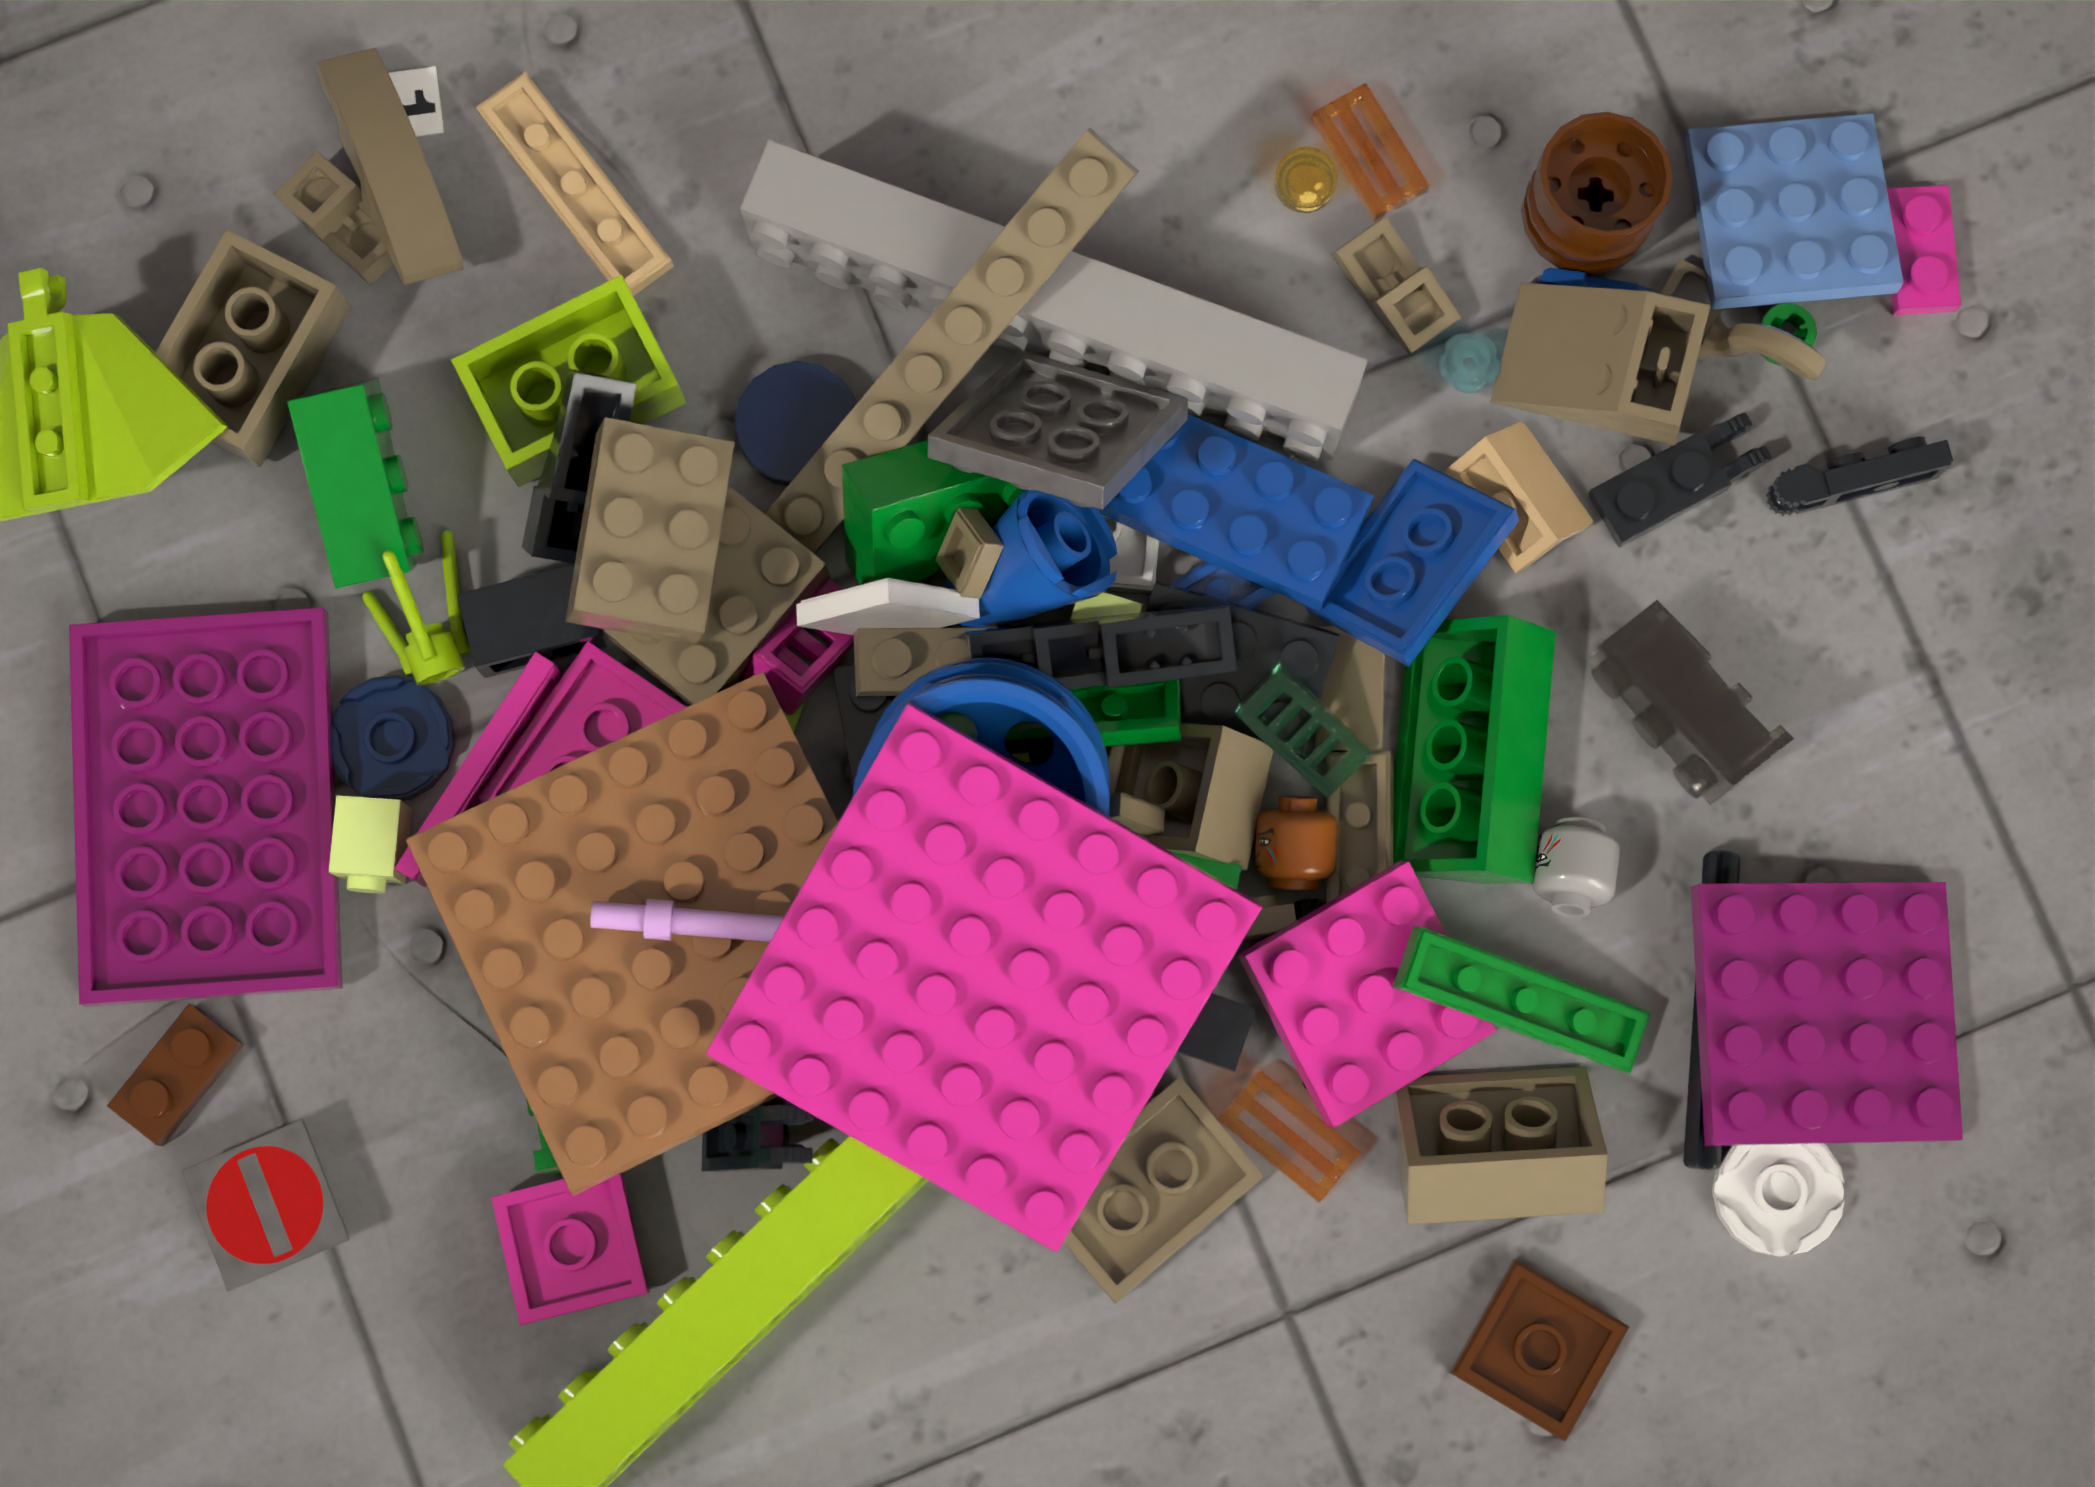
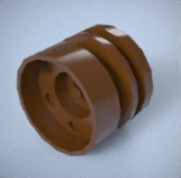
M1611 112L1584 114L1561 126L1544 148L1537 168L1526 187L1521 208L1525 234L1538 254L1558 269L1585 272L1588 275L1610 273L1631 261L1646 241L1654 227V223L1668 203L1673 175L1667 151L1654 132L1631 117ZM1585 200L1591 201V209L1593 211H1589V203Z

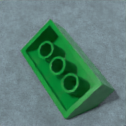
M1510 615L1444 620L1409 667L1407 665L1404 666L1393 782V865L1399 861H1409L1416 876L1423 878L1479 884H1534L1556 631Z

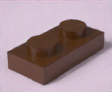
M189 1003L108 1103L107 1107L155 1145L164 1146L240 1051L244 1043L197 1006Z

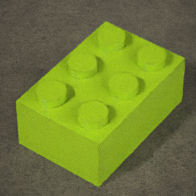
M622 274L451 359L507 472L518 488L537 479L542 474L559 416L569 369L631 380L636 383L637 386L629 422L644 425L686 404L680 386Z

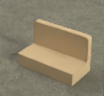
M1518 422L1485 436L1444 470L1446 475L1516 509L1519 522L1498 548L1515 574L1531 566L1561 541L1585 530L1593 523L1591 516L1523 422Z

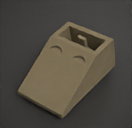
M1521 283L1490 403L1675 446L1711 305L1649 291Z

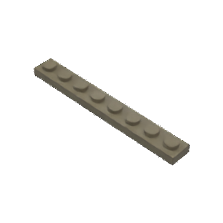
M1091 128L1087 129L782 492L765 515L815 554L844 520L842 464L907 446L1139 173V170Z

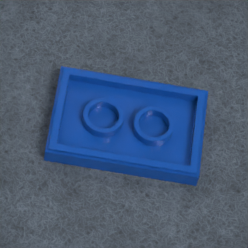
M1413 458L1363 523L1321 611L1306 605L1305 607L1311 615L1409 667L1519 522L1516 509Z

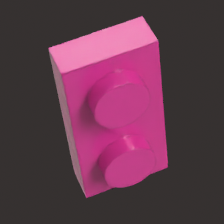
M1949 185L1887 188L1903 284L1899 292L1891 294L1893 316L1955 312L1961 306Z

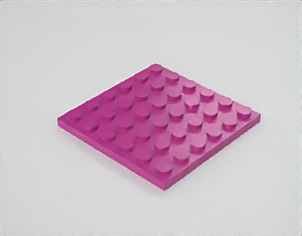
M908 701L708 1047L706 1055L1057 1253L1258 916L1262 906L1254 899Z

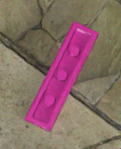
M537 652L534 653L417 834L483 803L478 799L479 795L563 676V673L553 662ZM408 846L394 869L421 886L426 887L427 884Z

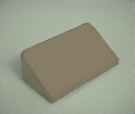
M1320 626L1319 628L1340 633L1316 714L1315 753L1381 751L1383 743L1385 654L1334 626Z

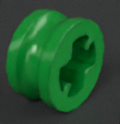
M1793 303L1779 304L1771 308L1759 323L1780 328L1786 321L1797 327L1793 336L1801 337V340L1810 346H1813L1817 335L1816 322L1811 313L1802 306ZM1761 355V356L1764 357L1768 362L1773 363V364H1776V365H1779V366H1782L1781 364H1779L1778 362L1774 361L1773 359H1771V358H1769V357H1767V356Z

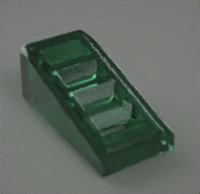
M1282 663L1242 701L1234 713L1259 738L1327 798L1373 754V751ZM1285 691L1293 700L1269 722L1263 717L1262 713ZM1304 708L1312 716L1289 740L1286 739L1280 731ZM1323 725L1330 734L1305 757L1298 748ZM1342 742L1349 751L1324 775L1316 766Z

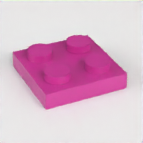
M623 1172L575 1196L570 1193L565 1180L561 1179L491 1197L519 1325H526L650 1293Z

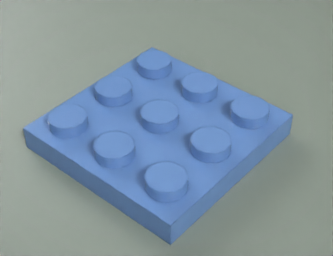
M1873 113L1688 130L1685 138V147L1711 310L1894 294L1899 292L1903 284Z

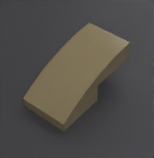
M317 150L273 194L298 220L370 286L393 264L362 201L361 190Z
M1387 217L1378 220L1331 253L1362 299L1408 354L1414 352L1462 318L1427 266L1422 268L1419 266Z

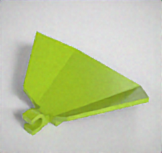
M43 268L18 273L24 320L7 323L8 333L1 337L0 522L151 492L228 428L227 424L120 316L113 313L72 315L64 311L60 312L65 307L67 301L65 277L60 275L49 277L48 270Z

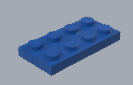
M1187 414V421L1103 510H1098L1107 518L1321 611L1372 506L1374 495Z

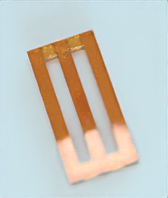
M1367 83L1313 112L1311 120L1374 222L1383 218L1389 210L1393 208L1397 210L1406 205L1407 200L1416 196L1418 198L1428 192L1430 185ZM1356 104L1360 105L1407 181V184L1401 187L1398 186L1351 110V107ZM1333 117H1339L1386 196L1382 198L1379 196L1332 120Z
M1260 1069L1218 1120L1318 1203L1322 1201L1360 1153L1358 1149L1331 1127L1326 1126L1320 1118ZM1261 1089L1336 1150L1341 1155L1334 1164L1331 1163L1253 1098ZM1245 1109L1321 1171L1324 1177L1320 1182L1316 1183L1237 1117Z

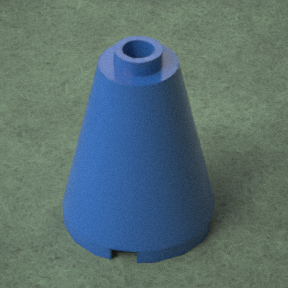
M1023 490L992 527V530L1001 540L1004 547L982 597L979 599L980 618L958 624L965 628H994L1084 601L1106 591L1116 580L1117 571L1110 574L1109 560L1117 555V548L1110 528L1100 511L1094 507L1074 505L1067 499L1041 491ZM947 579L944 588L956 590L950 580Z

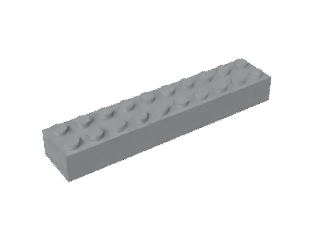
M768 140L740 208L751 246L757 248L756 254L763 260L784 268H790L792 262L815 270L814 276L833 287L848 289L850 284H854L873 291L872 297L890 308L905 311L908 305L932 314L1005 228V226L771 140ZM1073 251L993 343L999 348L1016 353L1018 350L1024 352L1025 348L1049 356L1048 359L1188 398L1187 414L1200 418L1201 413L1225 421L1224 428L1227 431L1245 439L1259 440L1260 435L1282 442L1284 443L1283 450L1309 462H1317L1319 457L1330 461L1333 460L1368 362L1367 359Z

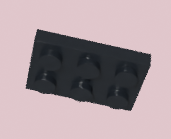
M1156 580L1146 612L1217 606L1230 607L1237 671L1179 679L1181 723L1225 726L1272 745L1274 750L1303 758L1340 633Z

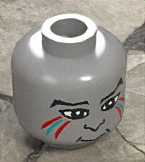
M1581 817L1559 819L1555 827L1548 828L1538 837L1533 890L1542 899L1552 903V911L1559 915L1567 917L1588 916L1591 908L1605 905L1615 895L1620 856L1618 842L1610 834L1606 833V827L1596 820Z

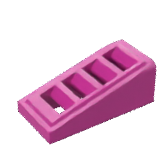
M828 579L809 598L843 589L831 579ZM797 611L753 653L744 673V679L746 680L763 672L782 711L788 715H793L833 671L832 668H835L854 647L853 635L811 629L831 645L829 648L825 647L806 632L804 627L797 626ZM791 645L813 664L809 666L787 649V647Z

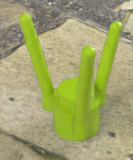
M444 530L441 533L442 561L450 632H445L441 622L429 625L424 624L405 575L400 568L395 553L391 550H386L383 553V560L411 628V632L406 634L409 645H407L374 593L366 591L362 595V599L372 613L373 618L398 655L405 676L413 675L418 686L433 684L459 674L465 669L461 656L471 652L464 632L463 618L457 594L460 593L454 536L450 530Z

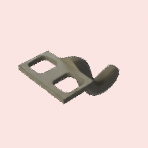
M1680 259L1660 294L1673 296L1681 280L1686 275H1695L1707 282L1705 271ZM1710 309L1698 358L1704 356L1735 357L1748 352H1754L1773 359L1802 378L1815 380L1822 374L1826 361L1817 350L1801 339L1776 327L1764 324L1742 323L1728 328L1722 321L1724 309Z

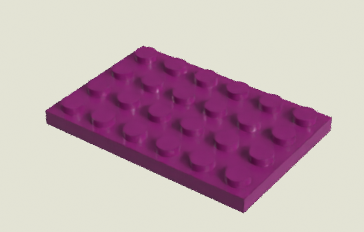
M321 607L69 625L79 1005L88 1007L343 989L339 878L329 873L336 800L335 774L331 756L330 726L332 697L328 612Z

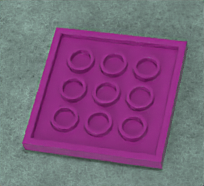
M1946 882L1697 884L1691 886L1705 1146L1949 1142L1963 1140Z

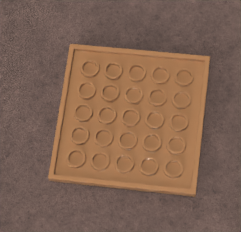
M763 672L406 839L568 1189L573 1196L725 1123L762 1103L778 1097L777 1094L706 1055L708 1047L769 942L672 934L671 941L644 939L643 932L591 928L593 901L646 905L647 899L672 900L675 902V908L785 916L836 828L838 821Z

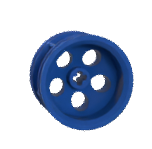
M973 658L952 662L931 670L908 685L894 698L877 723L859 764L853 791L854 797L909 701L935 717L948 712H958L966 715L976 727L977 737L975 740L1109 816L1110 810L1108 757L1102 736L1089 711L1066 686L1054 677L1030 665L1000 658ZM1023 721H1031L1045 727L1051 734L1054 743L1050 753L1043 759L1035 762H1024L1013 756L1006 744V734L1013 725Z

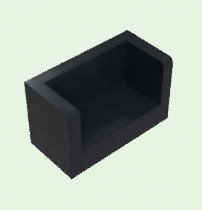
M575 564L457 594L473 664L484 678L525 668L535 652L550 661L579 654L587 641L599 649L607 647L602 628L566 622Z

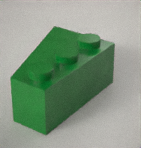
M928 440L842 464L846 563L860 585L885 578L919 583L941 570L935 559L959 507L978 509L992 528L1024 489H1019L1010 482L984 474L962 472L953 465L928 458Z

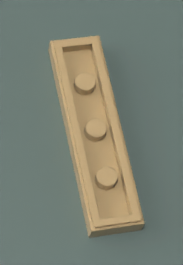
M526 72L475 107L480 117L607 281L622 274L632 295L635 296L674 267L667 253Z

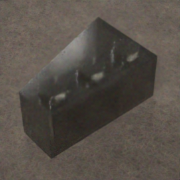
M1658 600L1601 643L1589 657L1590 661L1595 665L1591 670L1592 676L1600 688L1614 700L1619 696L1636 715L1632 719V724L1642 739L1654 749L1661 746L1677 765L1673 768V774L1680 785L1695 799L1703 796L1709 805L1794 739L1781 725L1771 732L1765 728L1745 707L1753 700L1752 695L1739 682L1732 688L1728 687L1708 663L1711 659V654Z

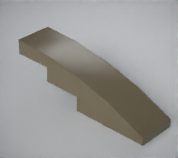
M376 47L316 61L318 81L338 120L340 141L360 180L362 201L403 285L463 270V258L438 189L401 99Z

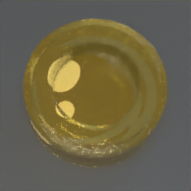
M1299 147L1285 154L1278 163L1274 179L1276 194L1279 200L1293 211L1300 213L1318 211L1325 207L1334 195L1337 185V169L1333 160L1325 152L1317 148Z

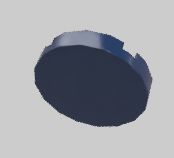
M802 361L774 365L753 378L739 398L734 423L740 450L751 466L760 472L762 476L775 484L788 486L855 407V397L842 378L822 365Z
M398 675L375 677L350 689L339 702L340 706L335 710L334 717H331L332 765L339 778L361 796L402 801L411 800L433 788L447 771L455 748L454 724L443 701L427 687L418 686L412 679Z

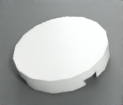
M1825 1144L1729 1146L1721 1158L1720 1167L1715 1171L1712 1187L1717 1216L1731 1237L1754 1252L1777 1257L1807 1252L1827 1239L1842 1217L1845 1202L1843 1200L1844 1189L1842 1183H1844L1841 1166Z

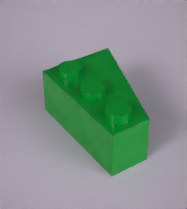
M379 378L308 393L287 401L335 589L390 577L383 560V553L386 550H391L395 553L403 573L411 572L417 566L416 555L424 553L423 541L416 518L407 517L403 493L408 492L407 477L400 455L394 454L390 430L393 428L387 399L381 391Z

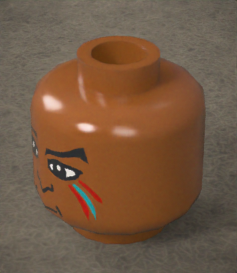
M1279 796L1278 808L1265 809L1257 816L1254 835V868L1258 873L1268 877L1269 887L1294 890L1319 889L1320 879L1332 876L1337 867L1338 820L1329 812L1317 810V798Z

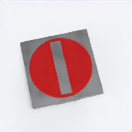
M303 1119L181 1170L227 1292L350 1240Z

